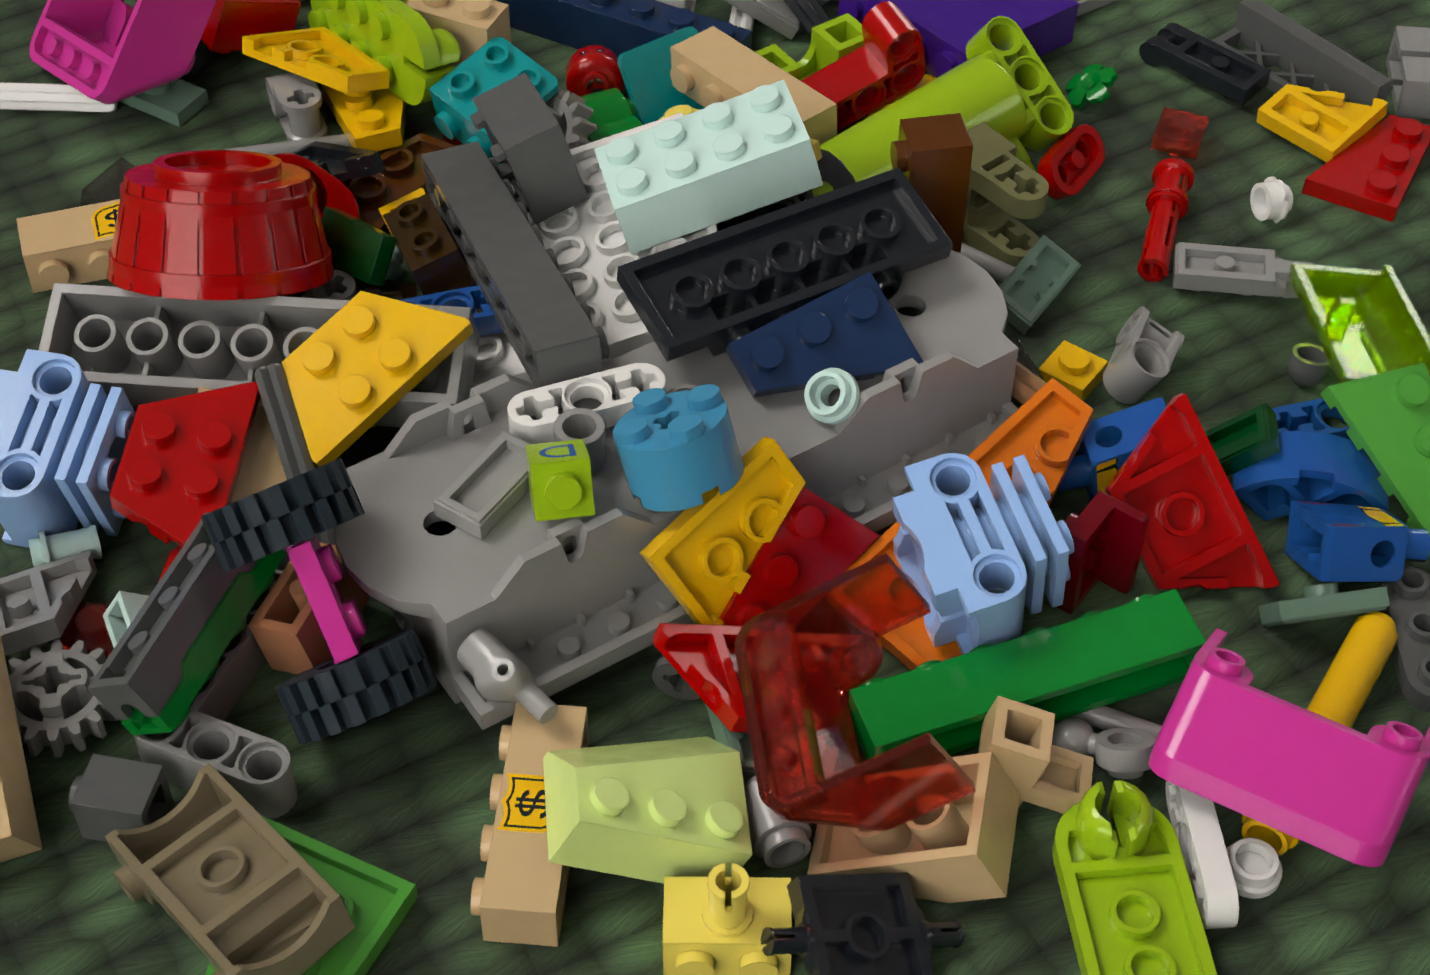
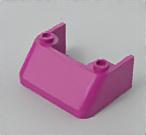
M47 0L30 42V58L33 62L87 97L110 105L176 81L183 75L188 74L194 65L196 48L217 1L137 0L133 9L124 0Z
M1216 628L1197 652L1155 740L1148 759L1150 769L1170 783L1349 862L1366 867L1382 866L1388 857L1430 760V726L1424 737L1418 729L1399 721H1389L1387 725L1373 726L1368 735L1252 687L1250 685L1254 676L1251 670L1245 666V659L1234 651L1222 648L1228 632Z

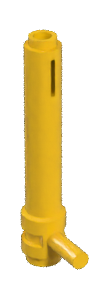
M1374 611L1359 616L1354 621L1309 703L1307 710L1349 728L1353 727L1396 645L1398 634L1396 624L1391 617L1385 613ZM1242 814L1241 821L1243 826L1241 833L1243 838H1257L1267 842L1275 849L1278 856L1283 855L1288 849L1295 847L1300 841L1293 836Z

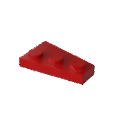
M1391 114L1305 178L1302 193L1393 222L1430 147V126L1412 118H1402Z
M803 486L772 541L763 543L746 571L751 577L741 594L734 592L719 617V619L724 621L722 625L789 628L880 535Z

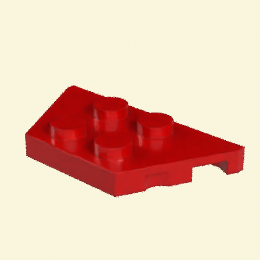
M249 382L138 405L110 492L111 508L132 522L143 523L152 535L164 543L169 544L171 541H174L183 547L200 522L201 516L231 504L261 397L257 383Z
M1186 393L1174 396L1105 488L1108 495L1132 505L1134 508L1146 513L1149 517L1140 561L1153 587L1157 589H1185L1188 587L1229 589V587L1274 588L1280 585Z
M659 623L652 640L654 646L730 732L838 734L847 719L849 709L848 693L854 684L857 671L854 664L856 654L863 642V634L861 630Z

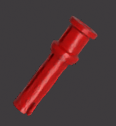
M1164 159L1158 162L1153 169L1152 181L1154 188L1148 193L1145 204L1150 218L1145 233L1142 254L1137 266L1138 274L1147 281L1159 282L1163 280V276H1168L1178 220L1183 218L1188 212L1190 201L1187 191L1193 186L1195 172L1189 163L1181 159Z

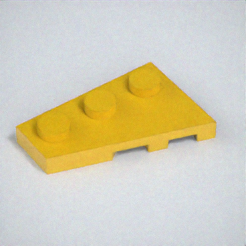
M325 26L242 36V54L339 90L348 96L366 97L373 90L389 88L390 70Z
M321 84L324 100L352 147L381 151L403 145L406 123L405 105H408V103L388 89L373 90L366 97H352L344 94V92Z
M764 436L742 456L744 471L736 485L722 495L718 486L702 494L703 504L685 509L639 552L695 624L722 625L724 623L719 617L733 593L741 594L751 577L746 571L763 543L772 541L806 483L778 443L771 438Z

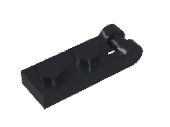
M1177 23L1167 24L1158 31L1157 37H1150L1139 48L1140 57L1147 65L1157 66L1160 63L1186 76L1189 80L1198 82L1241 105H1244L1268 85L1270 69Z

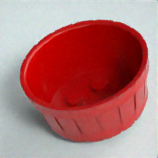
M200 150L163 155L156 158L153 163L134 167L124 174L123 182L120 185V202L113 243L108 251L109 266L107 272V279L119 288L143 295L173 299L245 300L306 291L327 283L334 276L331 248L327 245L316 198V185L312 181L311 173L300 166L286 164L278 157L258 152Z

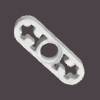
M633 363L523 391L515 395L508 404L509 432L530 444L554 442V422L560 415L558 408H562V412L576 408L573 404L583 398L599 400L602 404L592 410L602 416L605 428L613 427L624 414L634 408L632 399L640 393L639 388L642 391L652 388H661L666 391L665 375L658 367L652 364ZM612 394H616V400H613ZM530 416H535L537 420H532Z
M1166 781V801L1171 824L1179 841L1204 929L1234 928L1239 918L1238 891L1214 802Z

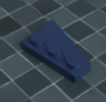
M871 272L729 343L726 348L728 356L752 397L804 390L807 382L813 375L827 368L842 369L850 373L856 381L873 379L876 375H882L885 373V370L910 358H913L918 364L924 362Z

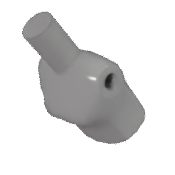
M478 629L463 641L457 651V660L474 678L477 692L485 699L502 703H521L541 724L549 722L556 715L558 706L537 686L530 669L489 630Z

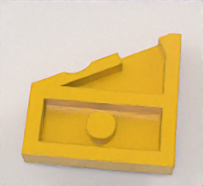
M1286 84L1258 109L1256 122L1327 163L1386 116L1388 102L1378 98L1373 99L1372 106L1344 102L1345 93L1328 90L1319 92L1311 90L1309 87Z

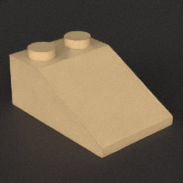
M992 751L832 774L827 790L822 798L807 875L908 873L914 897L918 899L957 903L1006 897L1020 794Z

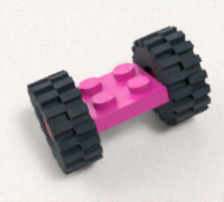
M342 458L201 516L224 572L241 567L282 549L287 550L331 651L333 659L303 671L275 688L299 744L315 742L328 735L333 736L347 728L363 724L373 717L381 716L397 706L412 701V698L423 695L429 691L428 689L434 688L438 683L415 628L401 630L395 634H390L374 642L362 645L360 637L366 635L365 631L368 628L355 598L344 601L337 585V581L342 580V577L345 576L337 554L331 543L321 547L317 536H315L365 513Z

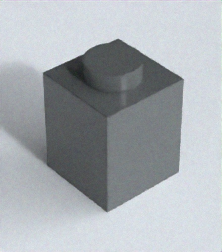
M94 753L83 776L75 778L69 793V809L75 815L82 838L107 842L104 836L114 829H133L159 820L168 813L173 802L163 765Z

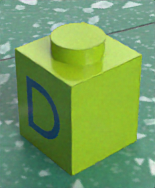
M576 439L525 445L530 500L536 522L595 515L591 463L584 440Z

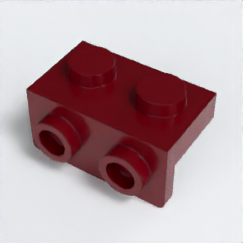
M1099 490L1080 515L1072 513L1066 519L1065 523L1069 528L1074 543V553L1069 554L1068 560L1071 579L1065 583L1063 604L1057 606V608L1071 615L1098 580L1124 594L1131 590L1134 586L1149 521L1146 513Z

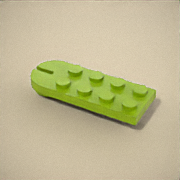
M311 0V11L308 13L309 27L325 26L390 70V83L387 89L409 105L415 106L432 101L429 88L456 68L455 66L451 67L449 63L459 61V57L462 54L458 41L450 31L441 28L431 29L420 13L401 0Z
M1116 780L1113 783L1107 808L1110 822L1105 820L1100 815L1105 790L1102 782L1095 783L1084 793L1081 801L1070 807L1060 818L1052 847L1053 862L1081 975H1217L1179 841L1173 826L1159 810L1151 806L1146 795L1140 789L1123 780Z

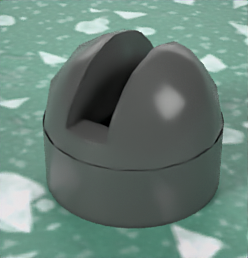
M1309 343L1296 344L1293 346L1288 360V374L1292 381L1299 386L1312 387L1318 385L1328 375L1333 357L1326 349Z

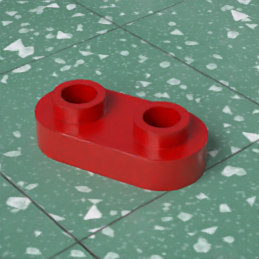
M1082 124L1071 128L1057 139L1040 159L1038 174L1048 182V196L1060 200L1079 193L1103 164L1105 157L1104 144L1101 136L1092 126Z

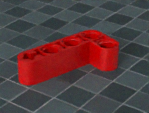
M891 1L877 4L865 15L862 21L864 46L801 80V82L837 104V132L909 92L920 83L925 75L926 65L921 33L897 5Z

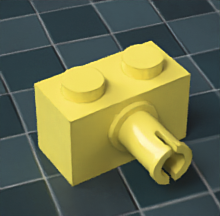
M725 863L715 866L710 871L708 877L664 876L663 975H790L792 954L766 956L762 948L767 944L761 945V934L766 927H792V907L787 889L791 878L749 877L743 867L732 863L731 877H725Z

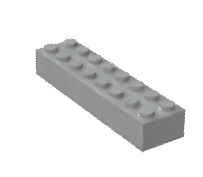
M54 283L39 351L64 354L72 357L79 363L90 384L102 385L107 396L112 386L123 388L133 410L137 411L138 405L198 393L199 386L219 389L256 382L254 374L259 367L267 366L271 363H280L282 365V361L350 300L285 296L245 300H186L143 295L115 286ZM415 304L465 317L471 322L474 333L400 399L373 426L402 427L411 414L443 400H447L453 406L469 399L470 390L473 388L480 340L471 307Z

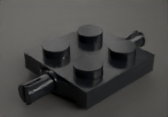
M908 873L798 875L787 885L795 926L785 928L766 927L761 934V945L767 944L762 948L766 956L799 954L805 965L807 975H934L931 964L932 948H958L964 940V931H958L962 928L959 921L928 922L925 919L924 914L915 901Z

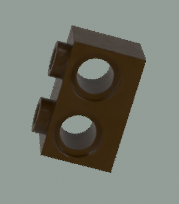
M428 193L414 200L406 201L396 209L383 215L392 235L397 238L396 243L423 295L475 286L455 242Z

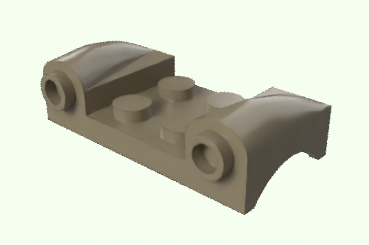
M210 763L198 771L196 779L186 796L168 814L148 825L133 829H114L104 836L121 865L119 869L113 872V875L126 895L134 903L143 897L151 905L158 902L207 957L215 972L212 975H302L355 929L341 896Z

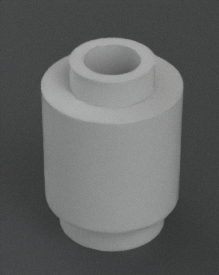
M769 773L752 777L744 784L753 851L756 856L764 859L765 864L771 868L791 866L802 860L811 849L809 839L812 833L793 785L788 778Z

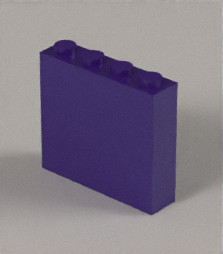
M839 0L838 16L849 13L862 24L865 15L877 4L884 1L895 3L921 33L926 65L925 71L937 78L968 60L966 57L968 41L992 18L997 16H1005L1014 20L1020 26L1039 57L1072 42L1079 3L1074 0Z

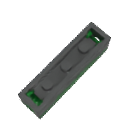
M201 519L87 689L117 720L122 721L121 724L133 736L173 732L188 717L190 705L203 684L216 673L219 667L218 660L232 638L238 635L247 623L246 616L258 597L272 584L274 580L273 574L286 553L280 550L241 567L224 572Z

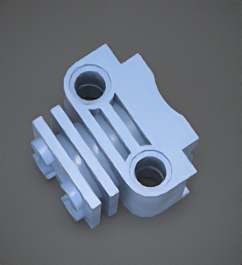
M27 349L18 372L0 369V523L5 529L2 537L5 544L29 548L28 539L39 537L38 532L44 531L45 536L73 531L76 530L79 521L84 528L96 525L97 531L99 525H101L106 535L117 537L123 519L126 518L111 508L110 492L136 412L133 410L123 388L112 386L107 396L102 385L90 384L79 363L70 356Z
M941 454L904 467V473L912 491L893 497V514L901 525L893 539V551L903 576L914 586L921 598L924 610V625L934 648L956 641L963 655L982 644L992 643L996 645L1020 637L1023 626L1024 605L1026 604L1030 615L1041 612L1044 591L1052 608L1063 604L1065 583L1071 579L1068 560L1069 554L1074 553L1073 539L1066 523L1063 520L1055 521L1046 502L1051 500L1047 482L1041 473L1033 474L1024 454L1013 458L1012 480L1003 462L991 465L990 488L977 463L964 454Z

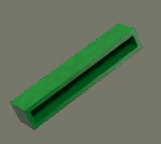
M1176 589L1157 595L1144 594L1125 605L1105 611L1092 610L1067 623L1050 628L1037 627L1021 637L996 645L992 643L982 644L967 654L944 661H927L912 671L889 678L876 677L867 680L859 687L849 690V723L870 769L935 760L979 746L983 719L997 696L1054 713L1055 722L1183 681L1195 655L1206 640Z

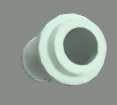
M96 525L45 536L44 531L38 532L39 537L28 539L33 567L89 549L93 559L100 560L103 558Z

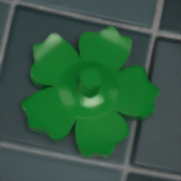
M1094 63L1086 66L1082 74H1075L1065 88L1071 107L1081 110L1087 102L1091 105L1105 103V100L1111 96L1107 88L1112 87L1115 80L1119 78L1113 67L1105 68L1103 64Z

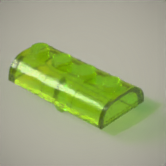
M1301 263L1291 264L1289 279L1293 290L1305 310L1311 328L1315 332L1329 366L1333 369L1339 383L1420 363H1425L1430 375V336L1392 266L1384 265L1382 271Z

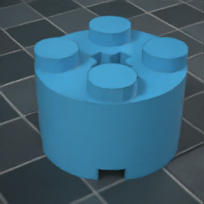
M704 384L691 390L668 394L661 388L642 391L632 399L634 408L624 414L613 429V438L631 495L634 500L636 497H639L642 507L649 510L678 511L704 503L702 493L718 486L722 495L736 485L742 477L744 471L743 460L726 401L722 398L720 388L717 385Z

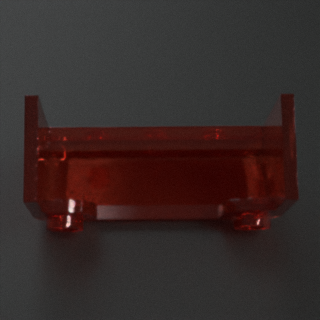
M887 553L756 615L744 624L736 637L735 653L759 796L762 802L783 820L886 831L976 792L974 781L929 732L861 763L847 691L870 680L879 670L883 660L880 636L931 613L929 603Z

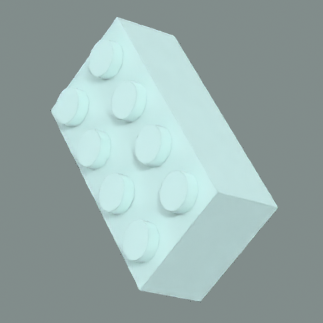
M784 79L770 85L759 86L753 91L726 101L712 103L704 109L674 120L663 121L652 128L627 137L616 138L608 144L594 148L613 209L631 255L823 185L811 140Z

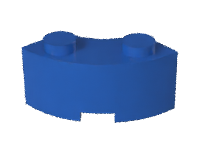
M1278 431L1280 452L1233 473V490L1235 494L1264 521L1281 516H1289L1291 500L1381 508L1385 511L1389 510L1388 495L1377 480L1381 474L1365 450L1361 449L1358 451L1351 439L1328 433Z

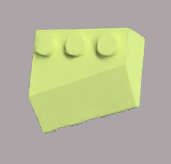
M708 736L548 751L543 757L549 863L664 884V876L708 877L710 871L722 863H725V877H731L732 863L743 867L753 855L740 751Z

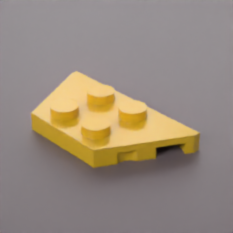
M360 291L282 361V366L307 447L316 468L335 461L395 406L400 399L474 333L471 322L465 317Z

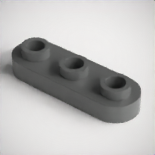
M1404 565L1403 577L1399 581L1380 582L1379 587L1387 586L1390 606L1386 607L1387 610L1380 612L1391 617L1396 624L1398 639L1391 654L1401 691L1413 706L1430 712V575L1420 568Z

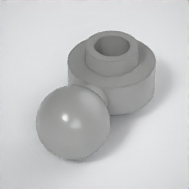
M1069 717L1060 720L1054 725L1052 745L1095 757L1096 764L1107 770V773L1114 778L1135 779L1141 777L1143 771L1150 769L1148 759L1156 738L1147 731L1135 728H1112L1100 733H1094V730L1086 721Z

